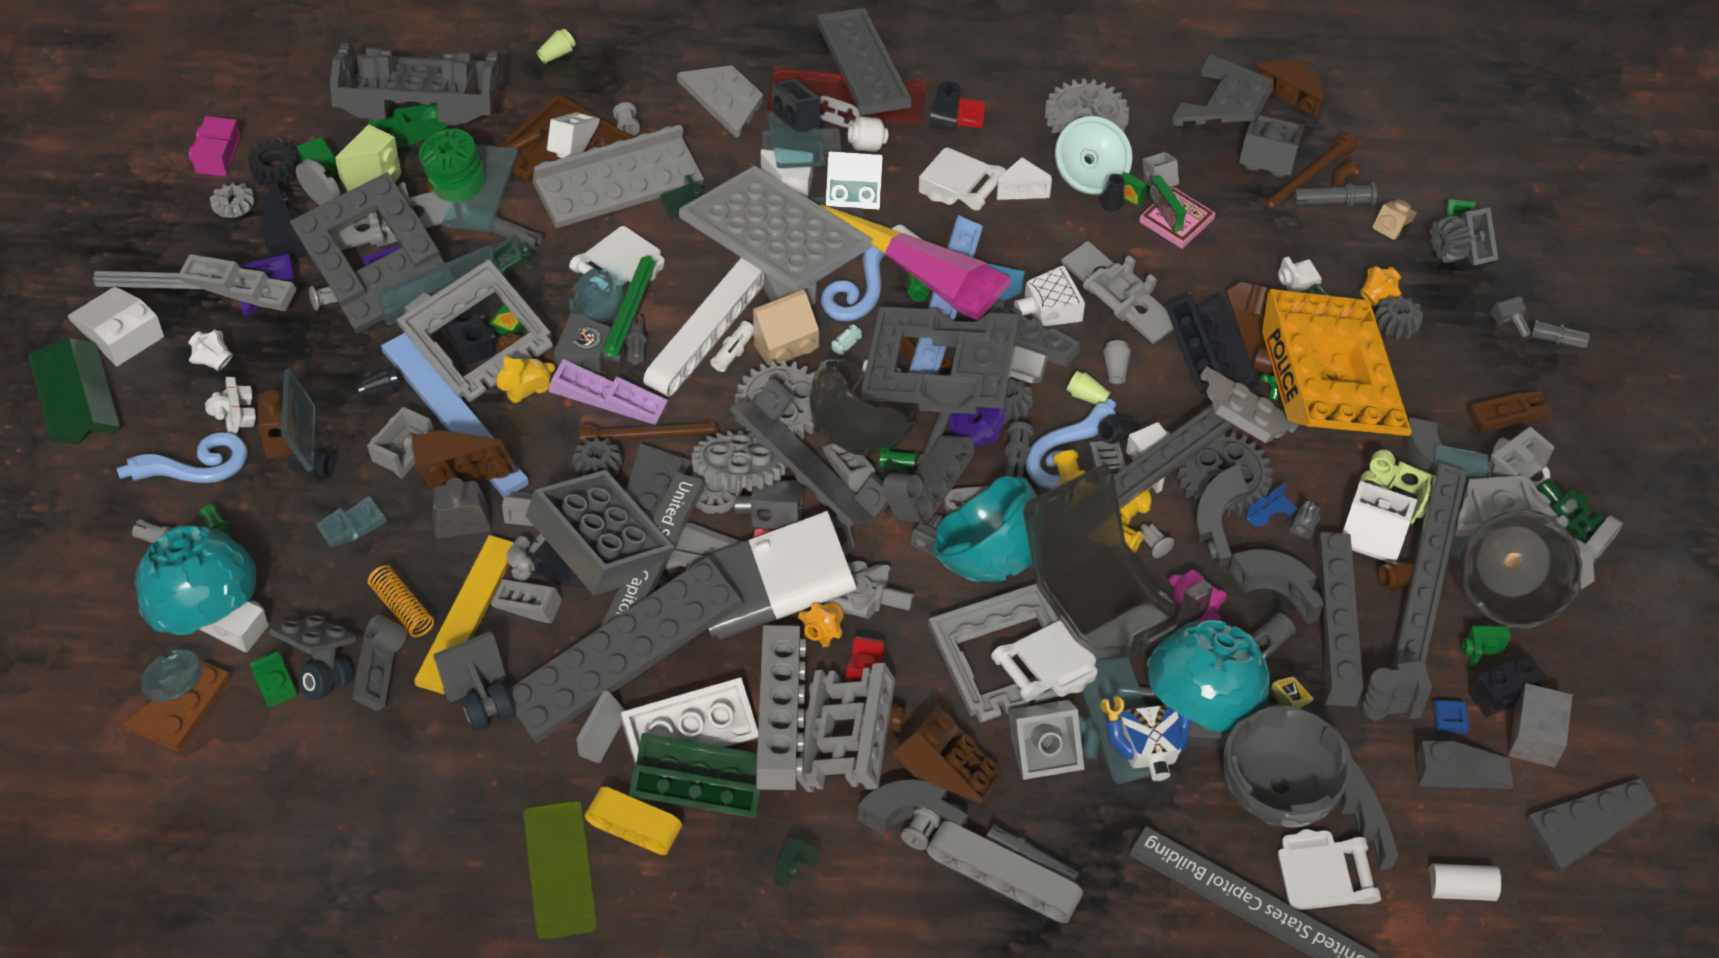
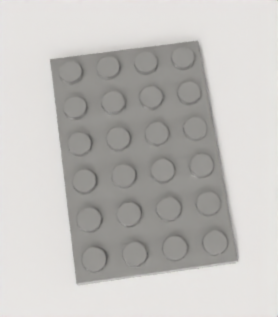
M756 166L751 167L679 208V218L794 292L806 289L872 247L871 242L873 238Z

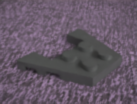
M1209 55L1201 68L1202 77L1222 79L1207 106L1180 103L1172 117L1173 125L1183 126V121H1196V125L1206 124L1208 120L1221 119L1222 123L1255 121L1274 88L1273 80L1215 55Z

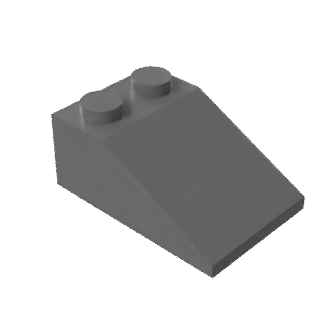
M1258 114L1256 120L1251 121L1247 130L1239 164H1243L1249 170H1269L1272 175L1279 177L1291 176L1305 125Z

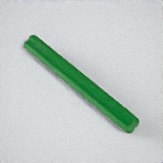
M649 255L641 257L603 347V353L607 354L608 358L619 355L655 268L656 262Z

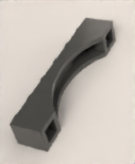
M1321 532L1314 554L1316 578L1319 581L1324 603L1325 661L1323 679L1325 705L1356 707L1363 690L1351 534Z

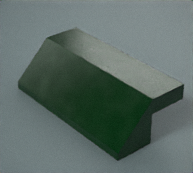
M68 338L29 353L28 358L51 441L79 445L88 430L116 434L120 424L96 343Z
M645 733L641 734L629 796L756 818L761 789H757V753Z

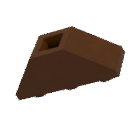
M1294 59L1258 62L1256 64V73L1273 80L1274 88L1271 94L1317 118L1320 116L1325 96L1315 70Z

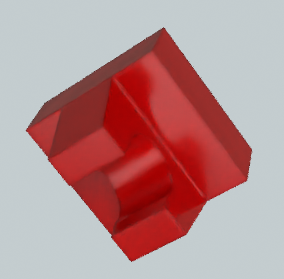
M960 97L956 125L982 128L986 101Z

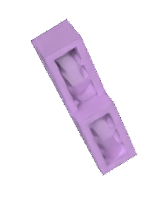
M565 359L562 360L551 379L548 391L654 425L657 424L668 402L667 399L617 376L613 382Z

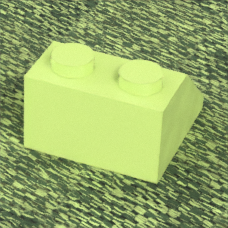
M369 124L335 157L343 194L386 172L390 174L394 182L402 174L395 137Z

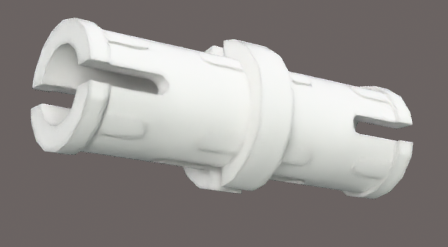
M742 321L732 336L725 338L723 347L710 361L717 371L725 372L735 357L741 356L744 352V346L754 336V326L747 321ZM738 340V341H739L738 344H737V345L734 347V349L729 353L728 350H729V349L733 346V344Z

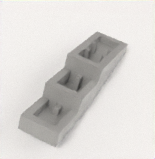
M189 254L178 275L181 281L207 291L253 305L286 311L297 289L292 282L269 279L264 272L242 269L234 261Z

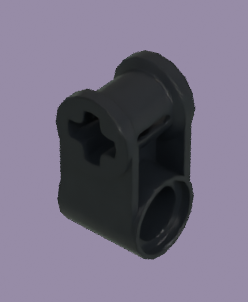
M945 81L938 86L935 102L931 109L929 127L949 131L956 130L961 88L956 82Z

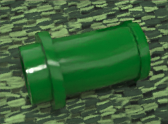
M908 272L910 283L908 295L914 301L925 300L929 294V288Z
M890 448L880 450L879 467L884 468V471H887L888 468L914 471L915 453L889 451Z
M207 505L200 510L199 517L206 527L223 531L230 536L231 526L229 522L223 520L216 506Z

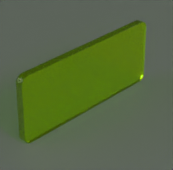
M574 801L526 809L524 811V823L537 936L540 939H550L593 932L597 925L581 804Z

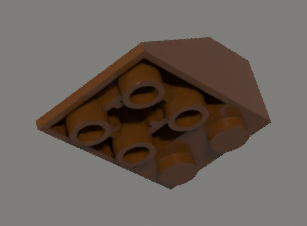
M437 430L411 438L416 468L432 493H434L435 487L446 485V482L451 478H459L463 482L475 481L479 485L484 481L505 478L509 474L519 472L518 467L500 439Z
M938 705L911 728L892 752L913 776L979 804L984 802L1003 774L998 769L997 764L991 758H988L976 746L975 741L969 735H965L954 723L953 718L948 713L943 712Z

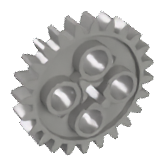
M1083 78L1081 84H1078L1075 80H1072L1071 86L1064 82L1062 83V89L1055 87L1054 94H1049V99L1046 100L1045 119H1047V126H1052L1051 132H1059V135L1071 122L1086 116L1105 118L1125 132L1129 119V107H1126L1127 100L1121 99V92L1114 94L1115 87L1106 89L1105 82L1096 85V80L1093 79L1091 84H1087L1085 78Z
M772 360L770 368L761 363L760 372L750 369V377H742V384L737 386L735 404L754 402L769 380L776 379L795 398L779 421L802 440L804 439V431L813 434L814 426L820 427L821 418L826 417V409L828 408L827 389H823V380L816 381V372L807 374L808 366H804L799 370L797 369V362L788 367L785 360L781 362V366H777Z
M727 431V436L716 433V438L707 436L706 442L699 441V446H694V452H692L693 472H697V478H704L705 484L713 482L714 488L723 485L726 491L731 487H735V490L739 492L744 487L748 491H752L753 486L759 489H763V484L772 486L773 480L780 481L781 475H785L787 466L779 463L775 458L776 454L768 447L757 442L753 432L744 435L742 431H739L737 435H733L732 432Z

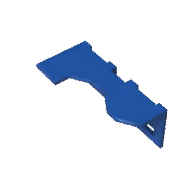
M1286 483L1272 491L1268 497H1263L1249 506L1246 519L1254 527L1268 524L1270 516L1274 513L1285 512L1288 516H1291L1298 511V508L1283 495ZM1266 504L1269 505V506L1266 507L1265 509H1262V507L1265 506Z

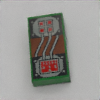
M1160 175L1153 177L1150 184L1149 198L1174 233L1181 231L1184 225L1186 210Z

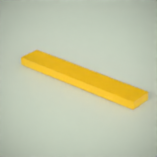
M491 535L488 536L414 680L416 686L445 694L433 655L473 638L510 565L506 561V554L514 542Z

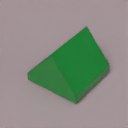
M1448 199L1444 208V217L1458 216L1461 219L1463 212L1475 210L1476 202Z

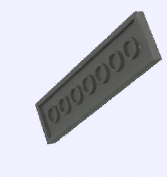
M706 557L509 688L507 692L515 715L536 744L595 705L602 692L607 690L613 693L743 605L740 597L712 561Z

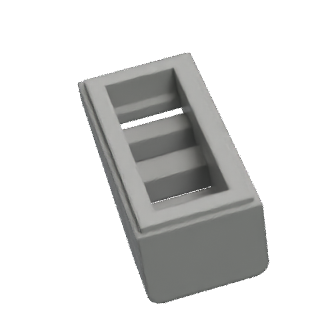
M849 438L823 447L824 454L839 478L854 493L859 492L871 476H875V468ZM848 451V453H846V454L837 456V455H839V454H841V453H844V452Z
M1104 441L1090 442L1089 447L1097 485L1115 475L1105 474V472H1119L1126 467L1119 442L1116 444H1108ZM1112 449H1113V451H1105V452H1099V451H1098V450H1112ZM1113 456H1114L1113 459H1101V458H1100V457H1113ZM1111 464H1115V465H1116V466H1106V467H1103V465H1111Z
M502 579L491 605L494 608L536 621L552 623L562 599L555 587ZM514 591L510 601L507 600L510 592ZM522 594H524V597H523L522 601L519 602L520 599H521Z

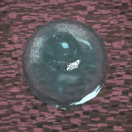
M596 268L591 269L576 282L573 289L577 292L574 299L570 297L569 308L572 313L605 324L617 316L625 297L623 286L607 269L602 268L600 271Z

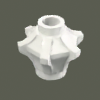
M213 330L211 333L198 331L188 343L192 346V355L189 358V362L192 364H204L220 371L233 356L228 351L223 341V333L220 330Z

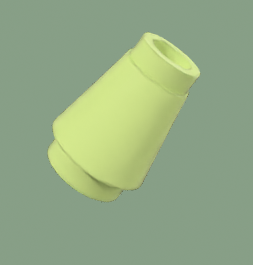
M566 29L556 30L536 52L540 60L546 64L572 52V48L576 46V43Z
M1078 370L1066 389L1072 393V397L1093 404L1104 403L1111 393L1086 372L1081 373Z

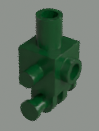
M1550 478L1536 487L1539 492L1543 493L1551 501L1549 507L1559 517L1564 515L1568 519L1565 529H1556L1558 533L1560 531L1563 533L1567 531L1571 537L1586 543L1588 541L1587 536L1592 537L1597 531L1596 529L1605 521L1604 516L1599 512H1595L1590 519L1586 517L1592 510L1586 504L1589 496L1584 491H1580L1577 494L1574 489L1562 493Z

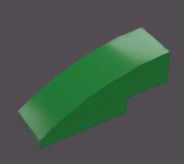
M437 103L394 109V115L391 118L380 121H368L369 125L394 136L397 149L424 140L435 132L449 126L447 123L438 122Z

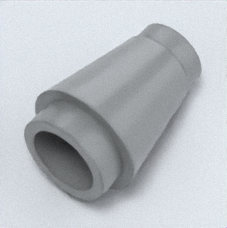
M1110 341L1103 350L1109 382L1112 384H1122L1126 381L1131 350L1124 341Z

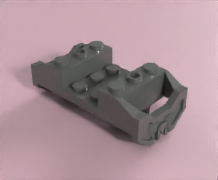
M341 43L338 54L335 55L332 61L330 77L332 107H340L358 118L380 121L387 118L393 102L405 103L410 101L419 102L423 105L437 103L438 122H444L449 125L465 124L479 116L491 115L497 86L501 87L503 83L502 56L499 51H490L486 61L471 60L470 53L467 52L444 53V59L392 56L391 50L371 47L366 48V55L355 54V49L349 43ZM348 79L360 81L357 88L345 87Z

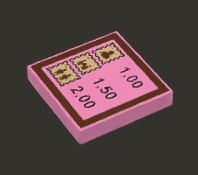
M1172 186L1170 188L1186 210L1183 229L1174 233L1154 204L1140 216V223L1183 249L1214 220L1215 212Z

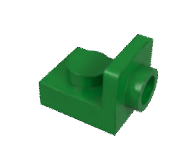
M1472 626L1468 637L1463 639L1462 644L1463 655L1468 656L1469 667L1477 666L1482 652L1488 655L1503 653L1510 639L1509 627Z
M280 652L264 655L250 663L254 678L268 708L298 696Z

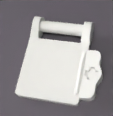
M946 147L919 176L918 191L927 195L932 201H941L951 205L959 199L973 210H980L985 204L986 197L998 185V178L1007 170L1001 166L986 164ZM985 174L990 176L977 193H970Z
M621 226L586 253L573 257L569 267L576 273H583L602 286L606 294L613 296L627 281L631 282L641 257L649 255L656 262L649 281L654 280L657 273L664 268L665 260L660 256V249L627 227ZM590 261L594 262L614 277L607 278L588 265Z
M1059 620L1013 644L1002 645L996 648L991 655L993 661L997 665L1001 664L1021 689L1020 694L1025 701L1035 699L1051 687L1060 697L1066 696L1069 693L1081 692L1097 676V668L1094 666L1096 658L1064 620ZM1017 654L1038 681L1030 682L1012 657Z
M1308 829L1302 830L1297 834L1284 836L1282 841L1283 849L1278 851V859L1289 906L1297 910L1348 904H1372L1381 900L1379 889L1374 887L1366 855L1368 850L1366 838L1356 837L1334 843L1333 836L1329 831L1315 832ZM1344 853L1353 854L1362 890L1353 892Z

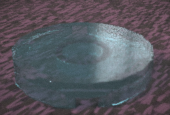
M175 650L171 652L172 656L167 658L161 656L155 659L146 668L140 680L142 684L141 689L146 697L153 702H167L188 692L199 680L203 668L194 652Z

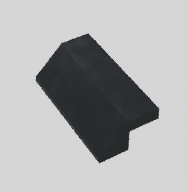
M1222 294L1199 305H1196L1192 296L1188 295L1165 306L1199 394L1208 395L1206 390L1209 387V382L1201 380L1200 377L1206 366L1235 383L1245 385L1248 389L1260 385Z

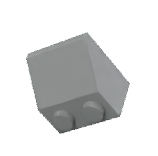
M1069 700L1008 710L1011 740L1023 780L1084 770L1078 709Z

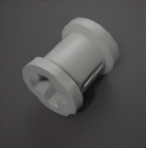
M623 102L616 105L613 109V115L618 121L617 128L631 136H635L640 131L639 122L635 118L637 111L634 104Z
M917 807L914 810V819L908 828L903 829L901 838L909 846L918 850H925L929 844L928 838L930 834L941 823L940 817L930 809Z

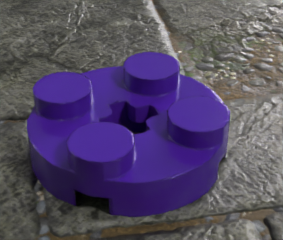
M978 407L977 414L951 413L950 427L956 436L971 438L974 447L985 445L988 442L994 443L1001 435L1000 430L1005 422L1006 411L1001 408ZM979 413H981V419L977 423L974 422V418H977Z

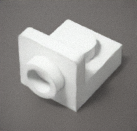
M1289 257L1282 259L1278 276L1280 282L1289 291L1300 292L1320 286L1322 278L1310 259L1295 264L1292 263Z

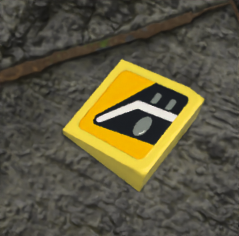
M1294 676L1274 682L1269 693L1279 705L1297 706L1300 709L1314 699Z

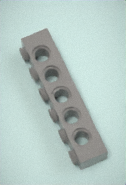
M763 625L757 789L796 790V777H802L803 758H797V752H803V733H797V728H804V709H798V704H804L805 685H799V680H805V662H799V657L806 656V639H800V626Z

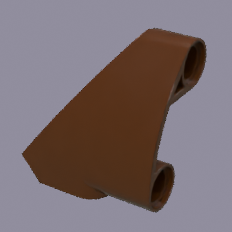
M1241 281L1227 290L1248 357L1254 370L1275 376L1262 333L1267 296L1270 289Z

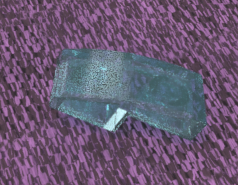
M368 496L346 512L341 508L337 509L317 523L316 526L331 547H336L371 532L387 522L372 498Z

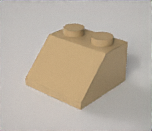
M804 289L753 309L754 346L769 368L772 360L778 365L783 360L788 362L790 359L802 354L811 353L819 348V329Z

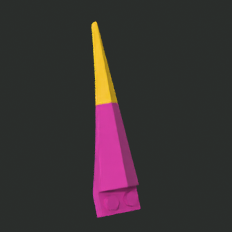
M820 205L873 238L872 246L916 277L956 311L975 320L981 319L1011 285L1010 276L988 267L986 262L831 207Z

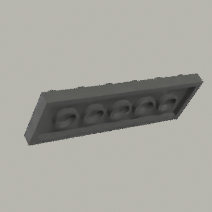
M865 8L817 15V25L861 115L911 107L912 99Z

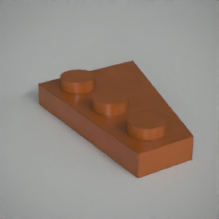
M202 661L125 721L123 725L127 731L179 753L231 680L230 674Z

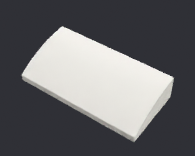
M742 678L633 708L620 714L635 764L642 733L725 748L758 738L757 726Z

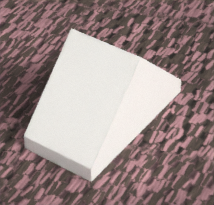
M1020 158L998 178L997 200L1050 198L1051 175L1024 158Z

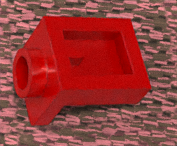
M856 636L853 642L852 655L847 666L846 678L861 681L863 668H870L872 671L873 664L882 663L885 642Z

